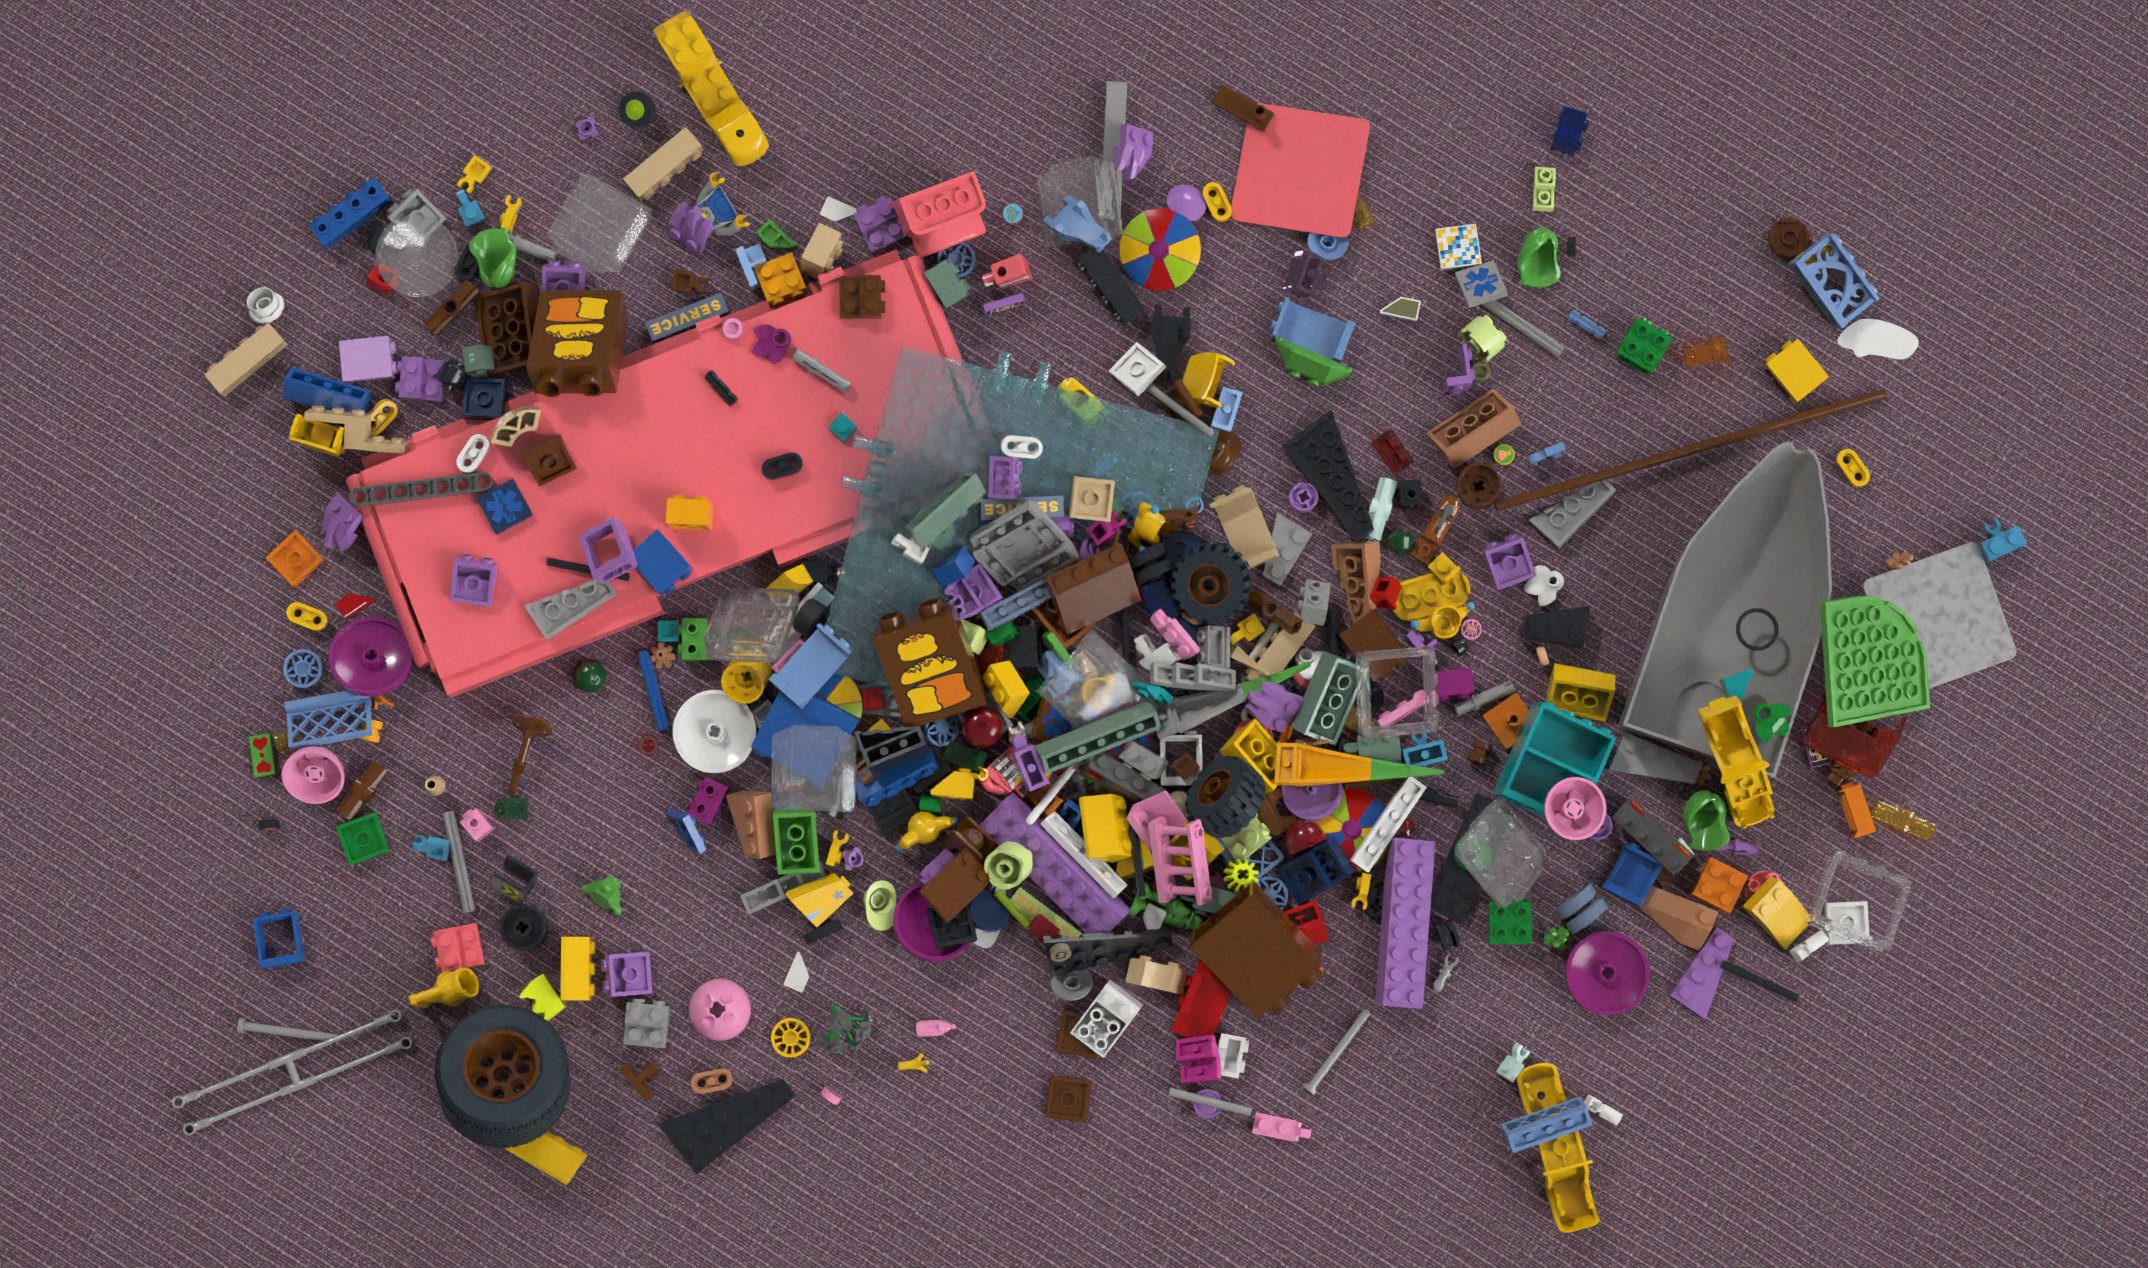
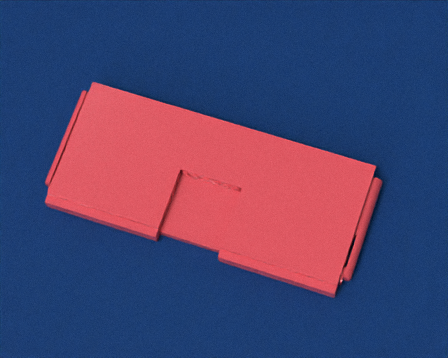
M896 249L848 269L842 270L839 267L818 275L819 280L805 285L807 292H804L803 296L796 299L792 297L786 299L779 306H769L766 300L722 318L718 314L695 323L696 328L623 356L616 393H602L596 397H589L582 393H562L556 397H547L542 394H535L532 391L505 402L504 415L522 406H539L541 410L537 431L521 433L515 439L512 447L493 444L490 441L492 430L501 417L493 420L461 419L438 429L434 425L413 433L412 439L405 441L411 442V450L405 454L376 452L361 458L365 470L359 474L355 473L346 479L350 492L357 487L471 474L462 472L457 467L456 460L473 435L481 434L489 440L490 449L478 468L472 473L486 472L490 474L494 480L492 489L513 478L533 513V516L496 535L476 499L486 492L367 507L355 506L363 515L361 521L416 666L420 668L431 666L433 673L439 674L447 695L453 698L665 614L659 600L661 595L636 567L627 571V573H630L629 581L619 579L609 581L617 592L616 596L550 640H546L524 605L595 580L592 574L547 566V559L549 557L588 565L579 536L584 534L589 528L602 524L608 518L614 517L624 523L633 550L657 529L693 568L690 571L691 575L684 581L679 580L675 584L676 588L674 590L770 552L774 553L779 567L783 568L915 516L923 506L927 508L964 473H976L983 487H988L989 475L983 459L987 458L984 448L994 442V436L936 291L924 274L927 269L922 257L916 255L903 261ZM881 275V280H885V293H881V301H885V313H881V319H840L839 277ZM735 318L742 323L743 333L739 338L729 339L723 334L722 325L727 319ZM771 325L776 330L784 329L789 332L791 343L785 349V356L780 362L771 364L769 356L759 357L752 353L754 346L760 340L754 333L756 327ZM783 336L777 338L778 343H783L785 340ZM801 349V351L812 358H818L821 364L850 381L851 384L847 391L843 393L816 374L807 372L805 367L792 360L796 351ZM713 370L718 375V379L720 378L731 390V393H734L738 398L734 405L729 406L725 398H722L712 387V384H709L704 376L709 371ZM949 373L953 375L973 428L969 426ZM842 412L857 426V429L844 442L828 429V426ZM561 434L577 469L539 486L522 453ZM479 442L477 443L476 448L481 449L483 447V443ZM790 452L797 453L802 458L803 467L796 474L776 480H769L762 473V464L767 459ZM466 460L465 466H470L472 461ZM790 461L789 466L795 467L796 461ZM770 467L769 472L775 473L776 467ZM481 477L478 481L481 488L487 487L490 483L488 477ZM461 479L458 482L460 490H466L469 486V482L466 479ZM442 481L437 485V491L440 493H444L448 489L446 482ZM425 484L418 485L416 488L417 494H426L427 486ZM398 487L395 494L398 498H402L406 495L407 490L405 487ZM383 489L375 492L376 500H383L386 496V492ZM357 492L354 495V500L357 503H361L365 499L363 492ZM673 495H683L685 499H694V496L706 497V500H710L713 505L712 531L670 529L666 524L667 498H673ZM614 532L593 543L600 566L621 555ZM470 554L473 555V559L481 560L482 557H490L494 559V562L499 563L491 607L449 600L453 563L457 556Z

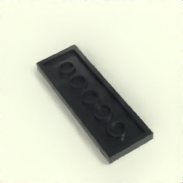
M1476 793L1432 887L1431 909L1463 923L1515 810L1480 793ZM1468 834L1482 837L1490 849L1489 864L1478 872H1468L1462 869L1455 859L1454 848L1457 841ZM1464 850L1463 858L1470 862L1471 854Z

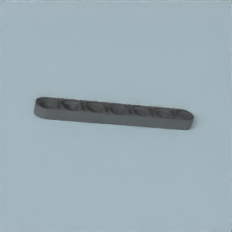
M479 472L354 488L349 494V499L357 507H367L488 492L493 488L494 480L490 474ZM481 477H488L490 480L489 485L485 488H481L478 484ZM461 479H466L469 482L466 490L458 488V482ZM442 481L448 484V489L444 493L437 491V485ZM420 484L427 486V492L424 495H418L416 492V488ZM398 487H405L407 490L406 495L402 498H398L395 494ZM379 489H383L386 492L383 500H376L375 492ZM357 492L365 494V499L361 503H357L354 500V495Z

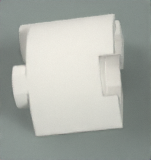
M1221 1033L1218 1052L1222 1076L1239 1079V1073H1244L1246 1061L1242 1060L1243 1052H1248L1249 1040H1246L1244 1037Z

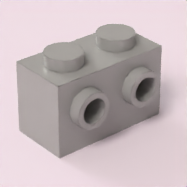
M1306 579L1305 586L1300 587L1298 599L1302 600L1298 601L1297 612L1300 613V619L1303 622L1324 626L1328 609L1330 583Z
M1136 740L1127 742L1119 755L1123 759L1122 764L1132 770L1134 767L1141 771L1140 775L1149 781L1151 778L1158 780L1169 761Z

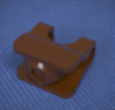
M1279 788L1265 794V799L1262 800V807L1257 811L1258 820L1268 827L1269 835L1272 839L1292 828L1291 823L1298 820L1295 815L1283 817L1277 812L1276 802L1283 796Z
M969 816L965 817L942 842L948 850L951 848L962 850L967 847L980 863L997 844Z

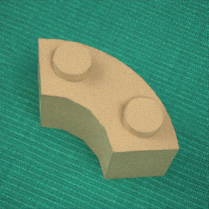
M522 406L502 416L492 430L490 436L491 443L512 447L515 439L521 433L537 431L541 411L539 406Z
M1140 955L1139 959L1130 958L1125 982L1183 994L1188 970L1181 969V964L1168 962V965L1151 962V957Z

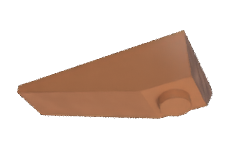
M1379 541L1331 544L1333 567L1339 573L1341 579L1339 584L1341 589L1345 590L1348 599L1346 604L1353 623H1356L1370 611L1376 609V605L1370 599V595L1380 573Z
M1652 886L1640 909L1674 937L1677 942L1697 951H1700L1711 932L1718 914L1715 910Z

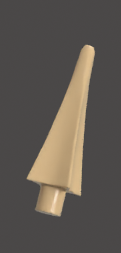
M1238 645L1236 649L1234 647L1230 648V658L1234 659L1235 663L1254 669L1266 676L1270 675L1266 669L1256 663Z

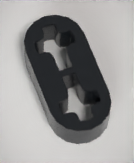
M1376 878L1370 884L1366 911L1373 917L1382 915L1384 890L1380 891V896H1376L1377 889L1374 888V884H1378L1381 881L1384 886V878ZM1377 898L1379 899L1378 906L1381 907V910L1373 913L1370 905H1373Z
M838 919L804 934L803 937L806 944L809 945L842 930L843 927Z

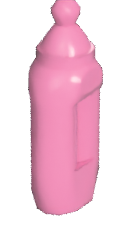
M925 1020L916 1023V1032L919 1037L940 1036L956 1028L955 1024L951 1025L942 1020Z

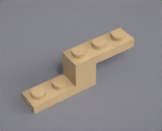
M312 406V408L305 411L304 420L345 424L344 448L405 454L411 450V442H405L403 438L385 440L383 436L371 437V414L365 413L364 410L355 409L352 412L344 411V408L337 407L327 410L324 409V406Z

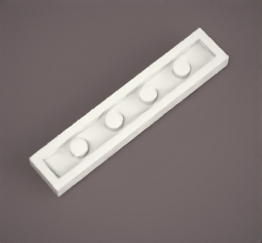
M1407 777L1350 861L1369 873L1427 787L1415 778Z
M1055 811L1042 821V827L1113 899L1128 886L1105 861L1087 858L1085 841Z

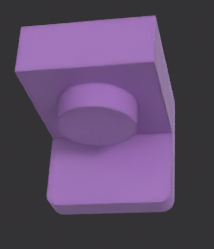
M1413 630L1404 637L1419 657L1422 654L1428 656L1436 649L1434 647L1437 643L1436 639L1425 646L1423 644L1425 642L1424 638L1420 633H1415Z

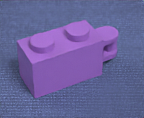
M1014 735L1011 738L1014 751L1010 753L1026 791L1031 792L1049 784L1034 745L1027 744L1023 735Z

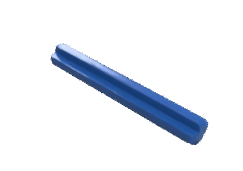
M641 651L637 654L656 727L658 731H663L669 728L651 657L649 651Z

